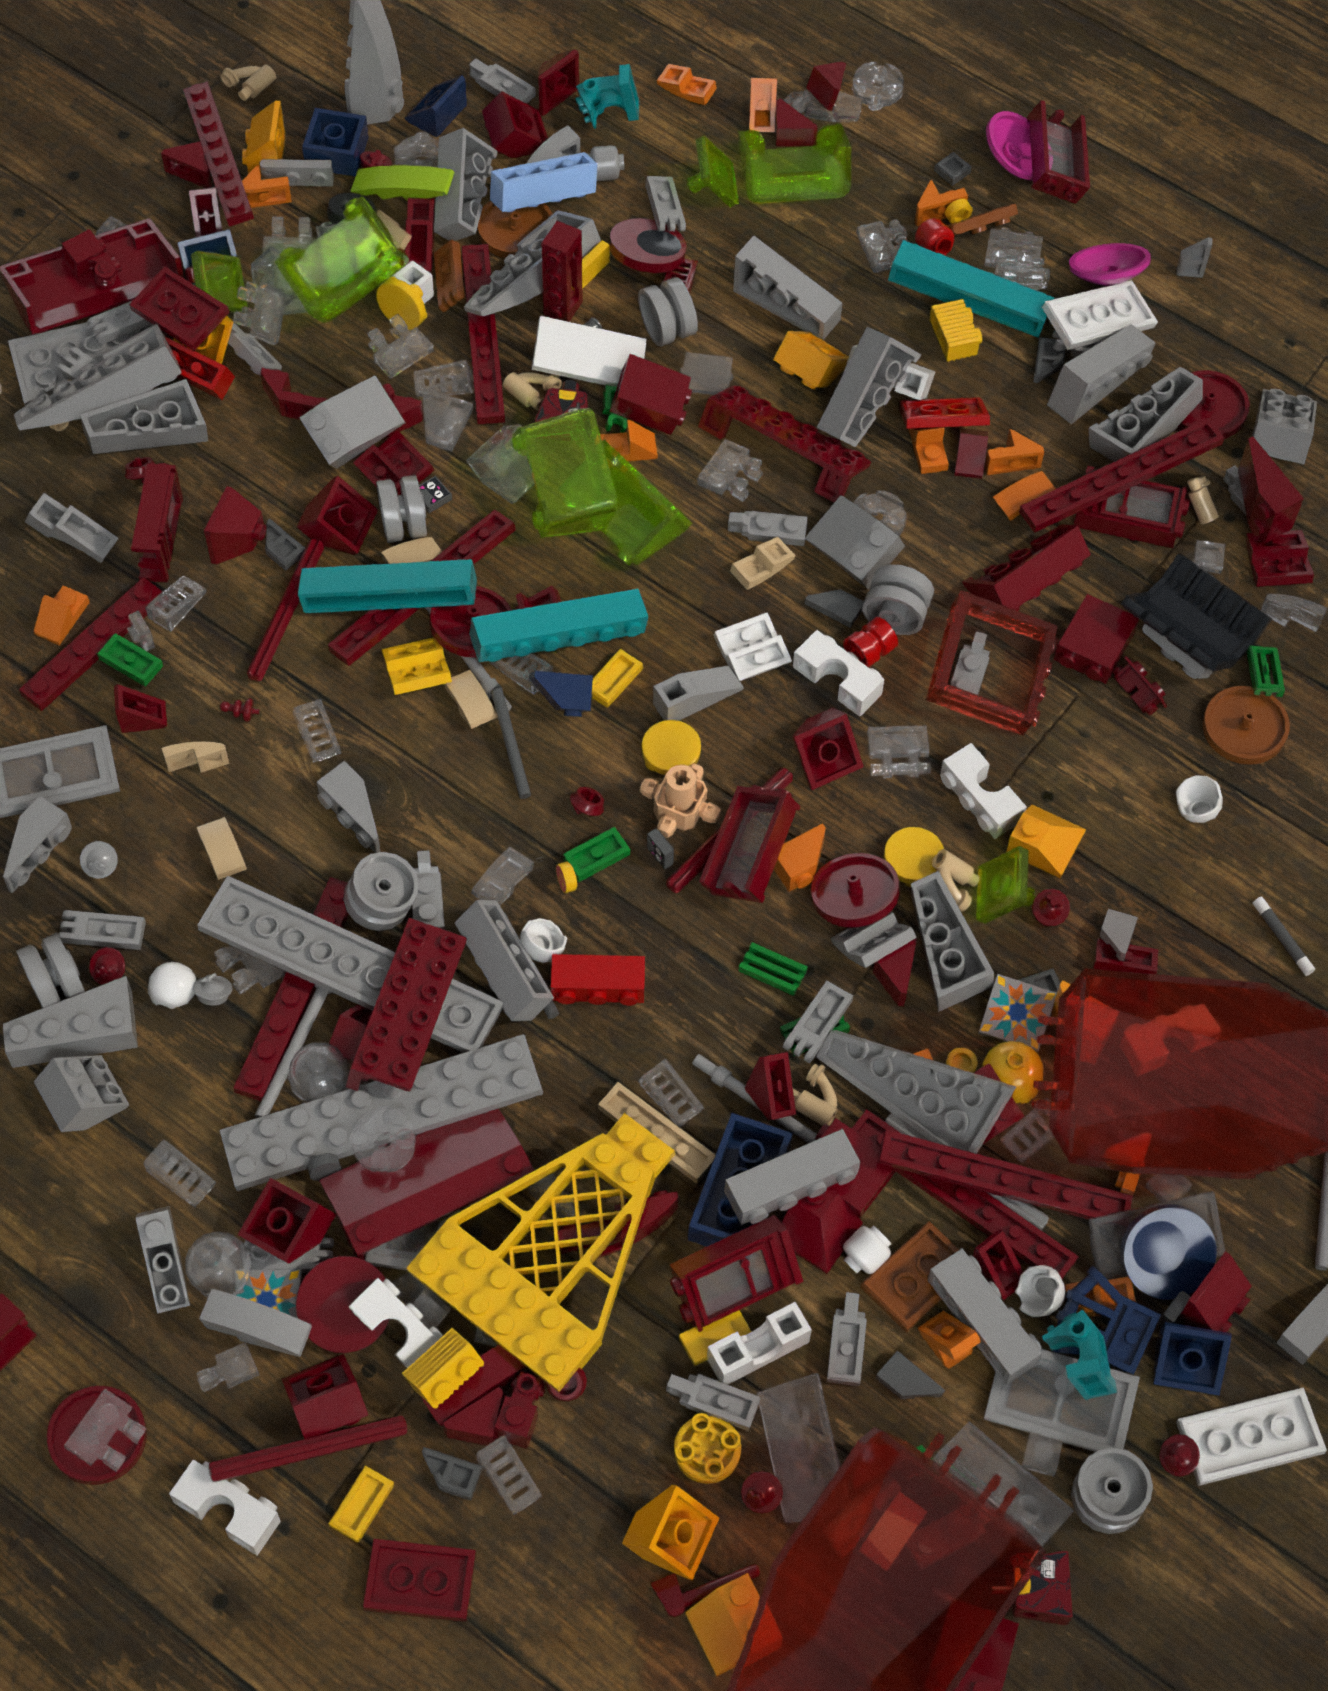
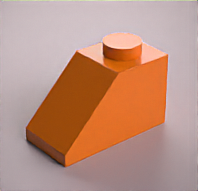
M823 823L784 843L773 870L789 892L796 888H805L813 881L816 875L826 831Z

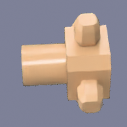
M695 763L690 766L676 765L666 773L661 784H659V781L651 778L643 780L640 792L651 800L654 798V814L659 821L657 830L665 838L672 836L677 828L683 831L695 828L700 817H702L703 821L709 823H716L718 821L721 809L711 802L707 803V788L704 781H702V766Z

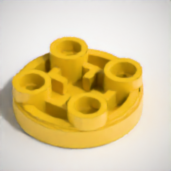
M389 277L377 289L376 298L381 311L396 326L406 330H413L427 318L425 305L421 298L423 291L418 285H409L395 277Z
M665 720L651 726L643 737L642 755L645 766L650 771L666 775L672 767L676 765L690 766L694 763L697 764L700 758V737L690 725L682 721Z
M907 827L891 835L885 845L883 859L893 866L899 881L911 888V883L937 872V869L932 866L935 855L944 847L939 838L932 832L919 827Z
M698 1413L683 1424L676 1435L674 1442L676 1463L683 1474L696 1482L710 1484L722 1481L734 1472L740 1460V1435L730 1423L705 1413Z

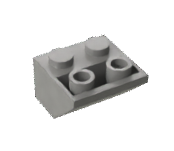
M102 1055L53 1058L34 1080L39 1093L61 1132L86 1130L129 1106Z

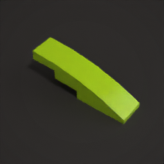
M409 165L358 169L351 192L363 196L377 194L383 200L400 196L407 201L408 198L428 199L448 194L455 172L452 169Z

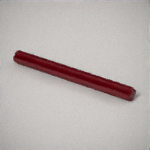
M315 538L309 540L247 670L250 680L260 682L263 679L300 601L298 590L302 568L316 567L324 550L321 540Z
M782 767L762 788L774 791L776 788L785 789L792 782L793 774L785 767ZM753 811V813H752V815H751V818H750V820H749V823H750L760 812H755V811ZM720 828L666 880V886L673 893H679L705 867Z
M396 1416L210 1462L208 1465L209 1476L212 1482H219L404 1436L407 1434V1423L403 1416Z

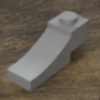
M45 493L40 497L25 520V523L47 538L53 537L83 551L100 563H102L118 540V537L70 505L67 509Z

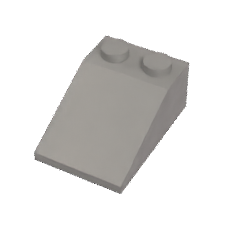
M376 376L320 403L300 417V420L328 464L336 469L406 423Z
M842 495L805 537L810 544L867 589L870 588L875 571L882 566L889 565L905 547L898 535Z

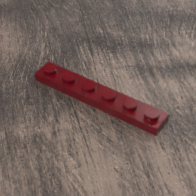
M144 577L140 579L19 689L21 696L40 711H43L99 660L97 653L115 633L124 637L165 600L164 592Z

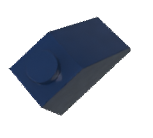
M544 671L529 673V680L555 710L564 711V716L582 717V712L591 711L593 675Z

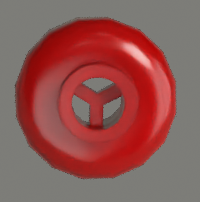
M927 219L918 227L915 233V243L920 247L946 255L953 247L954 233L940 219Z

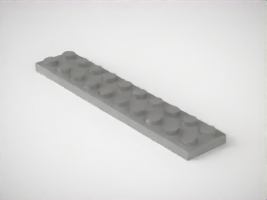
M230 876L226 877L197 924L198 930L372 1011L395 955V952ZM452 979L431 1038L462 1053L481 1048L501 1013L504 1002Z
M523 1034L421 1066L410 1092L373 1081L361 1085L358 1091L348 1089L221 1129L220 1133L234 1186L237 1191L268 1182L270 1178L275 1180L306 1170L309 1161L320 1154L331 1153L335 1154L338 1159L542 1095L543 1090L525 1035Z

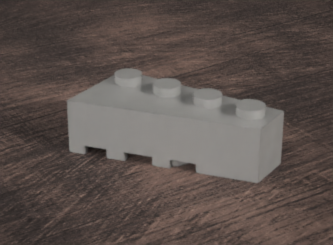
M464 128L439 137L438 168L452 169L455 173L448 194L438 196L435 199L434 232L448 241L451 239L457 241L476 234L483 208L480 204L481 198L486 196L488 189L485 183L487 177H490L491 171H493L491 161L496 158L498 152Z
M753 236L735 256L733 291L798 328L811 332L822 340L826 338L841 320V301L757 237Z
M1130 324L1065 363L1047 405L1070 424L1074 423L1140 368L1146 367L1153 357L1151 353L1156 343L1134 325Z
M867 327L817 428L856 447L875 421L877 409L888 403L891 398L889 393L897 381L903 382L908 375L905 370L912 361L916 363L921 354L895 339Z
M1182 367L1177 368L1152 385L1151 390L1143 395L1138 394L1131 399L1129 405L1120 411L1116 409L1108 415V419L1100 424L1095 423L1089 427L1090 448L1115 462L1168 437L1203 399V380Z
M187 379L80 414L83 431L93 454L208 441L206 423Z
M939 871L911 883L913 906L938 1012L994 986V971Z
M127 976L4 1023L5 1053L12 1068L50 1062L53 1058L89 1056L138 1048L133 996Z

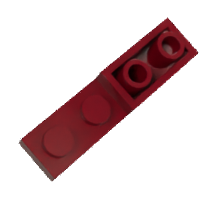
M658 1191L647 1198L633 1244L657 1230L678 1209L679 1199L677 1191L671 1193L668 1191ZM621 1202L618 1205H614V1212L621 1211ZM632 1217L598 1258L622 1250ZM613 1219L603 1220L604 1230L612 1222ZM593 1221L590 1224L582 1225V1238L600 1236V1222ZM568 1224L561 1227L558 1231L559 1241L577 1239V1225ZM592 1244L583 1245V1249L590 1248ZM579 1246L560 1248V1254L577 1251Z

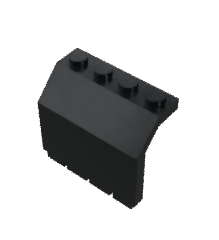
M1182 553L1177 554L1163 577L1148 592L1127 594L1121 603L1123 608L1132 615L1142 619L1143 623L1161 636H1165L1169 642L1183 652L1190 654L1191 658L1212 671L1232 668L1246 654L1249 645L1253 646L1272 621L1270 616Z

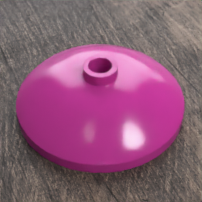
M1002 111L996 113L989 120L986 127L987 143L992 155L1010 174L1021 179L1033 180L1030 122L1025 117L1014 112ZM1049 155V169H1051L1052 156Z
M1125 243L1102 244L1075 253L1069 260V268L1078 278L1106 287L1127 282L1141 274L1149 266L1151 257L1149 251L1141 246Z

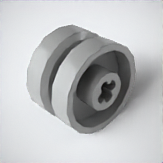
M678 277L662 281L660 288L656 285H651L640 289L638 293L640 313L649 336L657 346L662 347L673 343L676 335L684 339L696 334L698 331L696 310L688 289Z
M416 474L401 477L399 481L401 495L398 496L395 484L391 479L376 481L387 543L402 541L404 536L402 522H406L408 533L413 539L427 536L426 509Z
M891 564L882 566L874 573L870 584V591L867 592L863 603L862 612L868 621L875 617L884 619L890 624L896 635L915 634L923 627L927 609L930 607L934 595V587L924 574L913 568Z
M379 852L368 855L359 862L345 887L344 903L347 912L356 923L366 929L382 931L394 928L403 921L418 895L419 881L416 871L408 861L396 854Z
M57 932L42 939L41 946L46 955L44 960L41 959L36 947L31 944L16 950L42 1008L60 1002L55 989L56 986L60 985L67 999L85 992L78 977L80 973L69 950L65 949Z
M1115 1447L1100 1449L1086 1459L1073 1481L1071 1498L1074 1510L1081 1521L1095 1531L1106 1534L1124 1532L1137 1523L1151 1501L1153 1490L1151 1475L1143 1461L1130 1451Z

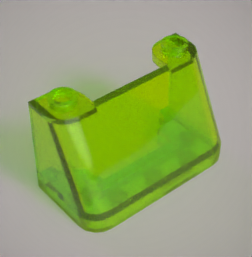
M842 124L826 125L820 128L816 135V146L765 149L764 138L757 131H738V144L745 189L750 201L764 204L844 197L850 191L851 145Z
M362 196L350 200L345 205L343 213L345 219L305 249L286 248L280 253V258L274 261L309 315L323 323L338 317L389 277L400 271L409 262V258L402 247Z
M591 408L577 409L519 427L512 436V444L515 451H518L521 456H527L539 500L536 511L532 514L534 527L538 528L540 538L605 530L617 510V496L593 410Z
M605 440L600 443L558 489L565 496L562 501L573 512L579 509L617 545L620 550L617 555L628 566L632 562L638 566L686 532L693 524Z

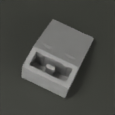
M1263 389L1252 436L1270 457L1304 464L1314 433L1317 401L1312 400V398L1306 395H1288L1280 389Z

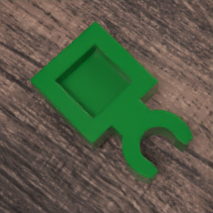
M606 385L603 391L602 414L609 415L605 423V430L609 432L612 424L615 423L619 425L620 433H623L627 428L628 418L609 412L616 387Z

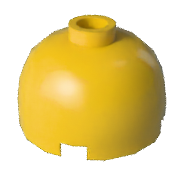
M1007 1041L997 1044L987 1053L981 1068L989 1063L1003 1083L1016 1086L1012 1094V1098L1016 1103H1027L1037 1095L1043 1082L1044 1069L1040 1056L1032 1047L1022 1042Z

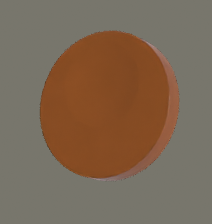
M490 200L482 208L477 227L478 237L482 244H488L489 252L498 257L506 258L509 254L515 255L518 251L517 245L553 214L545 203L539 204L537 207H523L513 212H502Z
M1234 686L1222 690L1211 699L1203 717V732L1212 749L1225 759L1239 764H1259L1272 759L1284 747L1290 730L1289 717L1283 705L1273 695L1265 696L1263 691H1261L1260 695H1254L1251 686Z

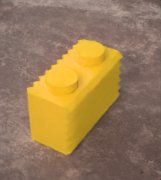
M964 299L932 305L929 320L946 360L950 362L951 360L955 361L967 356H976L979 344L982 343V334L979 328L974 327L972 310L970 307H966Z
M451 1328L411 1364L402 1375L433 1408H438V1405L443 1404V1401L448 1399L454 1390H458L459 1385H463L464 1381H467L469 1377L479 1370V1367H483L484 1361L473 1346L458 1334L456 1330Z

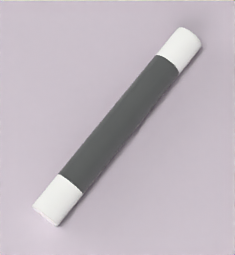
M1257 898L1252 903L1304 975H1310L1315 971V967L1264 898Z

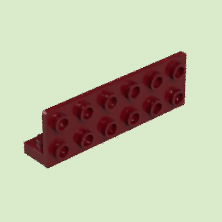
M731 386L709 397L698 425L699 428L719 439H723L727 435L732 419L735 418L822 466L823 470L814 492L833 503L841 495L845 496L852 477L869 468L871 461L866 459L863 453L846 448L841 445L838 439L827 437L817 432L816 427L799 422L794 419L791 413L779 411L772 407L769 401L750 395L748 390L741 386Z
M412 918L408 919L350 1068L346 1084L347 1088L358 1091L361 1081L368 1082L370 1078L407 1092L412 1090L465 947L466 937Z

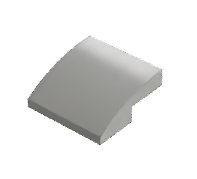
M890 912L883 919L873 924L849 927L830 939L845 956L866 968L912 941L916 936L912 927L899 924L894 913Z

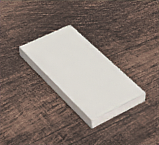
M1132 280L1045 301L1042 306L1067 350L1104 341L1130 324L1140 331L1154 328L1158 323Z
M540 316L531 370L617 387L621 369L629 354L644 359L647 339Z
M1304 1388L1179 1418L1176 1422L1180 1434L1192 1438L1199 1447V1464L1193 1471L1198 1486L1322 1455L1327 1451Z

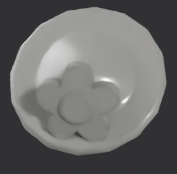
M94 841L86 845L80 855L82 870L88 876L96 879L111 875L118 863L115 849L103 841Z
M213 973L197 980L193 989L200 1002L212 1006L227 1001L232 992V984L228 979Z

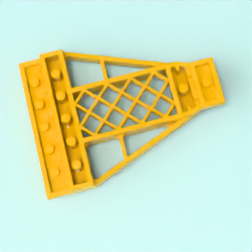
M624 1113L606 1135L602 1133L448 1218L406 1269L412 1276L551 1387L560 1392L578 1368L582 1369L602 1345L603 1335L647 1198L650 1196L655 1178L675 1156V1150ZM566 1166L529 1211H523L507 1199ZM584 1166L590 1169L586 1171H580ZM595 1177L596 1192L578 1194L576 1179ZM599 1177L615 1189L600 1191ZM572 1181L573 1194L559 1196ZM620 1196L621 1211L603 1213L601 1198ZM624 1196L629 1199V1201L626 1203V1205H625ZM597 1199L599 1213L580 1216L578 1201ZM574 1202L576 1216L557 1218L556 1204ZM501 1203L521 1218V1221L496 1250L492 1251L463 1230L460 1224ZM552 1206L553 1219L538 1221L549 1207ZM632 1217L614 1276L609 1278L596 1268L593 1263ZM613 1219L612 1222L604 1230L603 1220ZM600 1222V1236L582 1238L581 1223ZM577 1225V1239L559 1241L558 1226ZM554 1227L555 1241L536 1243L535 1228ZM531 1230L532 1244L517 1246ZM592 1244V1246L584 1254L583 1245ZM579 1246V1261L561 1263L560 1248ZM556 1249L557 1264L538 1266V1250ZM532 1251L534 1266L515 1269L514 1253ZM509 1255L510 1266L506 1262H504ZM572 1269L563 1279L562 1270ZM558 1271V1286L540 1288L539 1273ZM586 1272H590L609 1287L600 1320L595 1330L588 1328L559 1305ZM535 1274V1285L522 1275Z

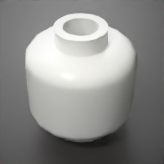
M874 1225L871 1228L862 1226L844 1243L843 1249L848 1255L844 1261L856 1273L862 1269L867 1274H873L890 1257L891 1251L888 1247L891 1245V1242Z

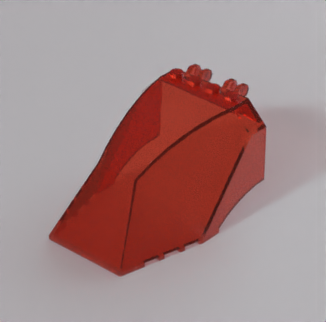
M1085 968L1059 997L1057 1017L1039 1015L1038 1023L1050 1026L1057 1024L1056 1037L1044 1034L1037 1036V1043L1055 1045L1052 1081L1034 1080L1033 1087L1038 1090L1052 1089L1051 1101L1044 1099L1032 1100V1108L1050 1109L1049 1128L1068 1161L1072 1164L1133 1174L1254 1179L1257 1174L1265 1171L1273 1172L1279 1166L1287 1163L1295 1164L1298 1162V1159L1307 1156L1314 1157L1328 1151V1012L1312 1007L1306 1001L1295 999L1287 992L1278 991L1270 987L1268 983Z
M873 1427L858 1440L839 1470L772 1563L769 1577L760 1596L759 1605L751 1627L748 1630L743 1650L735 1666L727 1691H954L1046 1554L1044 1548L1024 1526L1005 1513L1020 1490L1014 1486L1012 1489H1009L998 1508L987 1499L1000 1485L1001 1476L995 1473L980 1495L949 1472V1469L963 1450L958 1445L950 1450L942 1466L931 1459L935 1451L939 1450L944 1442L945 1436L938 1432L923 1453L909 1442Z

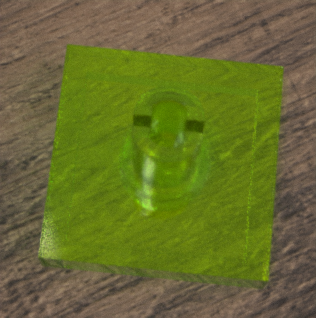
M705 135L696 139L700 172L687 178L689 189L693 193H697L708 186L729 207L738 204L739 199L733 162Z
M203 251L192 253L195 286L228 306L229 311L241 313L248 310L240 257Z
M1018 846L978 866L980 880L977 887L976 920L988 923L1017 908L1027 907L1033 903L1035 889L1027 887L1029 850Z

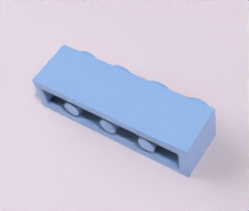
M582 152L491 171L490 200L502 212H513L523 207H537L539 204L547 202H560L562 199L571 197H584L586 194L596 192L597 163L588 154Z

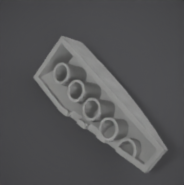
M350 0L349 24L353 25L347 42V46L352 48L351 57L346 59V68L350 70V79L345 80L344 87L347 113L365 115L367 125L390 121L404 106L403 82L401 80L397 48L391 27L380 0Z
M559 210L556 211L519 242L516 254H509L505 258L503 269L495 270L492 273L490 284L479 288L464 306L465 311L486 316L511 308L542 293L541 243L556 221H560L582 230L583 259L601 241L593 219Z
M158 324L101 354L103 357L102 361L93 367L87 364L79 369L81 374L72 381L65 379L57 384L52 395L43 394L17 411L14 417L19 430L52 426L81 419L80 414L152 391L154 387L162 383L173 381L182 372Z

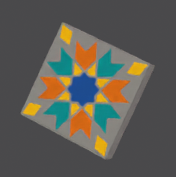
M997 974L978 1034L1003 1042H1022L1032 1047L1038 1053L1057 993Z
M301 1269L235 1270L234 1295L298 1318L296 1299L302 1281Z

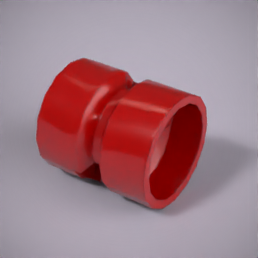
M875 617L862 626L860 632L855 631L844 639L843 646L845 651L855 654L859 661L869 668L880 660V656L884 657L898 647L899 642L890 624L881 617Z

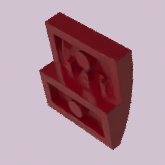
M396 431L379 448L373 444L353 462L376 488V481L391 479L395 484L397 496L401 495L399 485L401 477L416 474L418 483H420L435 471L433 466L399 431Z
M1302 530L1288 531L1265 544L1259 536L1253 533H1246L1249 561L1257 587L1313 583L1314 572L1307 557L1309 546Z
M1098 939L1090 995L1107 1003L1151 1010L1159 949L1129 944L1125 959L1121 961L1116 957L1117 952L1110 944L1107 945L1103 939Z

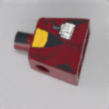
M566 380L563 382L562 389H548L535 419V439L588 445L587 393L578 391L579 384L577 382Z
M1068 1551L1013 1560L1010 1566V1577H992V1598L1011 1599L1012 1614L1015 1617L1068 1625L1073 1617Z

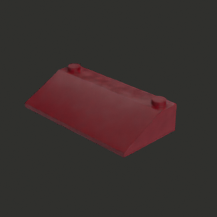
M148 218L95 235V237H100L106 246V254L109 258L114 256L122 268V271L116 275V281L111 287L102 288L95 283V270L77 278L62 259V246L0 266V275L23 322L33 335L44 333L49 329L133 301L164 266L184 278L180 256L152 220Z
M498 1108L425 1131L322 1178L319 1182L333 1212L336 1214V1218L354 1256L364 1260L366 1252L489 1196L528 1175L534 1169L521 1143Z

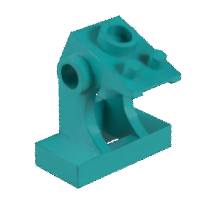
M630 64L619 65V75L589 78L576 86L579 97L575 98L577 106L583 115L587 114L584 117L585 123L591 122L594 129L597 126V116L602 114L606 107H621L626 111L629 121L639 120V97Z
M1083 1310L1078 1313L1069 1314L1057 1327L1051 1325L1047 1328L1048 1333L1043 1335L1042 1338L1051 1350L1065 1347L1079 1348L1080 1357L1077 1363L1065 1366L1067 1378L1085 1400L1117 1393L1115 1379L1110 1373L1104 1336Z

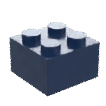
M315 108L302 146L304 160H331L333 173L356 177L361 163L360 155L365 151L369 138L366 116Z

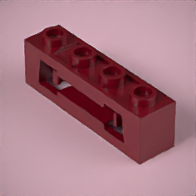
M556 221L541 243L544 315L549 318L570 322L583 302L582 230Z

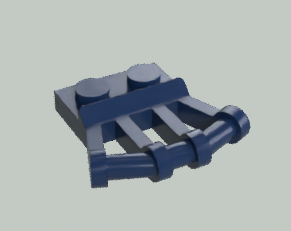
M1092 1266L1086 1271L1088 1275L1072 1290L1067 1291L1065 1295L1067 1301L1062 1311L1058 1310L1055 1317L1057 1319V1326L1061 1324L1066 1316L1076 1313L1079 1305L1108 1318L1109 1321L1105 1330L1098 1329L1105 1339L1108 1362L1110 1365L1134 1375L1161 1314L1122 1296ZM1096 1285H1099L1116 1303L1114 1310H1111L1085 1297V1295ZM1076 1347L1052 1350L1055 1353L1080 1355V1350Z

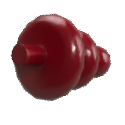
M251 698L245 701V705H242L240 699L235 700L234 704H229L227 701H223L220 704L221 711H232L235 718L243 714L244 722H250L253 714L259 715L260 709L254 708V701Z

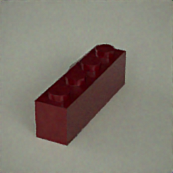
M1061 524L1031 541L1032 548L1016 550L1007 555L1009 561L996 566L992 564L983 569L985 575L976 580L969 577L962 581V583L991 613L1003 614L1005 616L1012 615L1020 610L1019 606L1040 596V591L1044 588L1058 583L1062 579L1061 576L1065 573L1079 568L1082 565V561L1091 555L1077 525Z

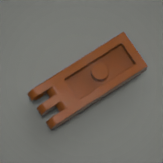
M1015 203L947 226L953 231L954 235L970 230L972 234L987 230V224L994 222L995 226L1009 223L1011 222L1010 217L1019 213Z
M452 239L434 252L438 306L442 312H446L450 307L457 304V301H461L465 297L460 244Z

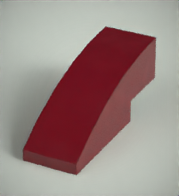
M408 198L406 232L412 237L405 248L404 267L413 260L429 273L432 271L435 238V199Z
M497 1345L480 1356L484 1361L483 1367H479V1370L473 1376L464 1381L463 1385H459L458 1390H454L453 1394L443 1401V1404L438 1405V1408H433L423 1398L421 1399L437 1423L443 1426L444 1421L499 1386L502 1389L516 1378L521 1370L524 1371L528 1367L503 1347Z

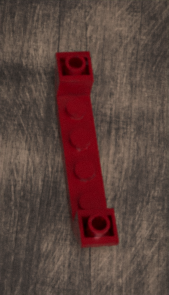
M262 368L260 371L263 389L281 416L300 420L301 416L328 400L323 397L317 398L303 395L299 392H291L289 373ZM394 396L393 403L406 423L385 436V438L391 437L396 431H404L422 422L423 409L421 400H416L412 397Z

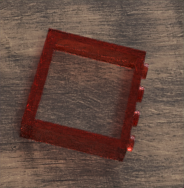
M960 590L951 604L925 700L1024 736L1031 726H1036L1040 717V711L1037 710L1038 703L1042 702L1046 693V687L1043 686V683L1052 669L1053 663L1049 659L1058 645L1059 639L1055 638L1058 626ZM966 614L1041 642L1024 712L947 684Z

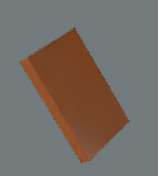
M928 1221L873 1274L861 1283L860 1288L907 1333L942 1300L928 1282L930 1269L959 1251V1249Z

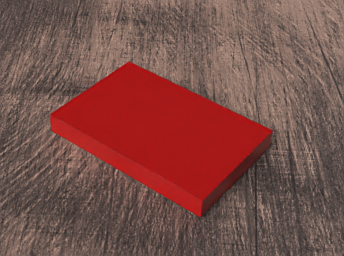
M980 397L899 401V411L907 429L990 425V415Z

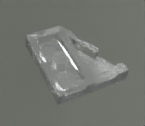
M423 388L426 444L452 452L473 412V403Z

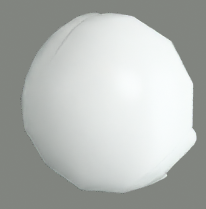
M1195 775L1187 778L1176 790L1179 812L1182 817L1190 822L1205 823L1215 819L1222 809L1223 799L1220 786L1208 776Z
M538 918L529 920L525 924L520 935V941L532 960L545 963L552 962V954H562L567 937L563 936L560 928L551 920Z
M166 962L156 967L149 977L147 992L155 1005L160 1004L174 1009L188 1004L195 995L193 986L197 980L189 967L178 962Z
M1047 1265L1029 1267L1020 1275L1015 1293L1020 1297L1022 1304L1019 1308L1022 1312L1031 1317L1050 1315L1061 1307L1065 1299V1287L1061 1276L1056 1270Z

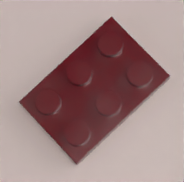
M165 266L129 304L131 311L153 325L158 324L162 331L193 351L201 345L230 313L228 306Z
M374 1539L363 1603L364 1611L467 1622L476 1550Z

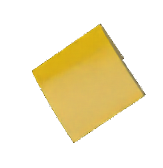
M434 637L382 649L386 669L395 695L452 682L442 645Z

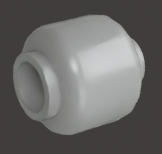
M595 146L591 149L590 154H588L597 163V181L616 180L619 177L620 170L625 169L624 155L618 154V149L615 146Z

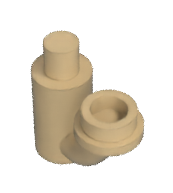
M263 65L262 67L247 66L234 70L225 68L220 76L222 82L228 87L236 86L240 78L249 77L242 84L243 89L238 92L239 97L243 101H246L249 97L255 98L277 78L274 70L268 65Z
M512 372L503 382V388L526 407L532 406L536 410L540 409L543 401L539 398V392L529 383L543 385L542 388L546 392L550 388L559 389L562 385L559 375L551 374L548 376L532 372L521 374Z
M1205 475L1188 480L1187 483L1191 491L1187 494L1200 524L1203 525L1217 519L1219 515L1207 489V486L1211 483L1210 480H1207Z
M942 849L935 855L932 866L939 871L960 911L963 912L970 906L972 897L965 889L958 890L954 881L961 885L968 883L974 887L978 884L980 877L973 873L974 868L947 850Z
M814 1064L808 1072L806 1080L810 1082L812 1087H815L817 1084L819 1085L824 1100L806 1090L800 1093L793 1089L795 1108L798 1112L820 1125L827 1124L830 1126L838 1111L837 1097L832 1085L824 1074L825 1066Z

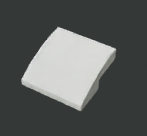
M768 613L715 631L713 634L725 661L739 681L792 662L781 635L777 636Z

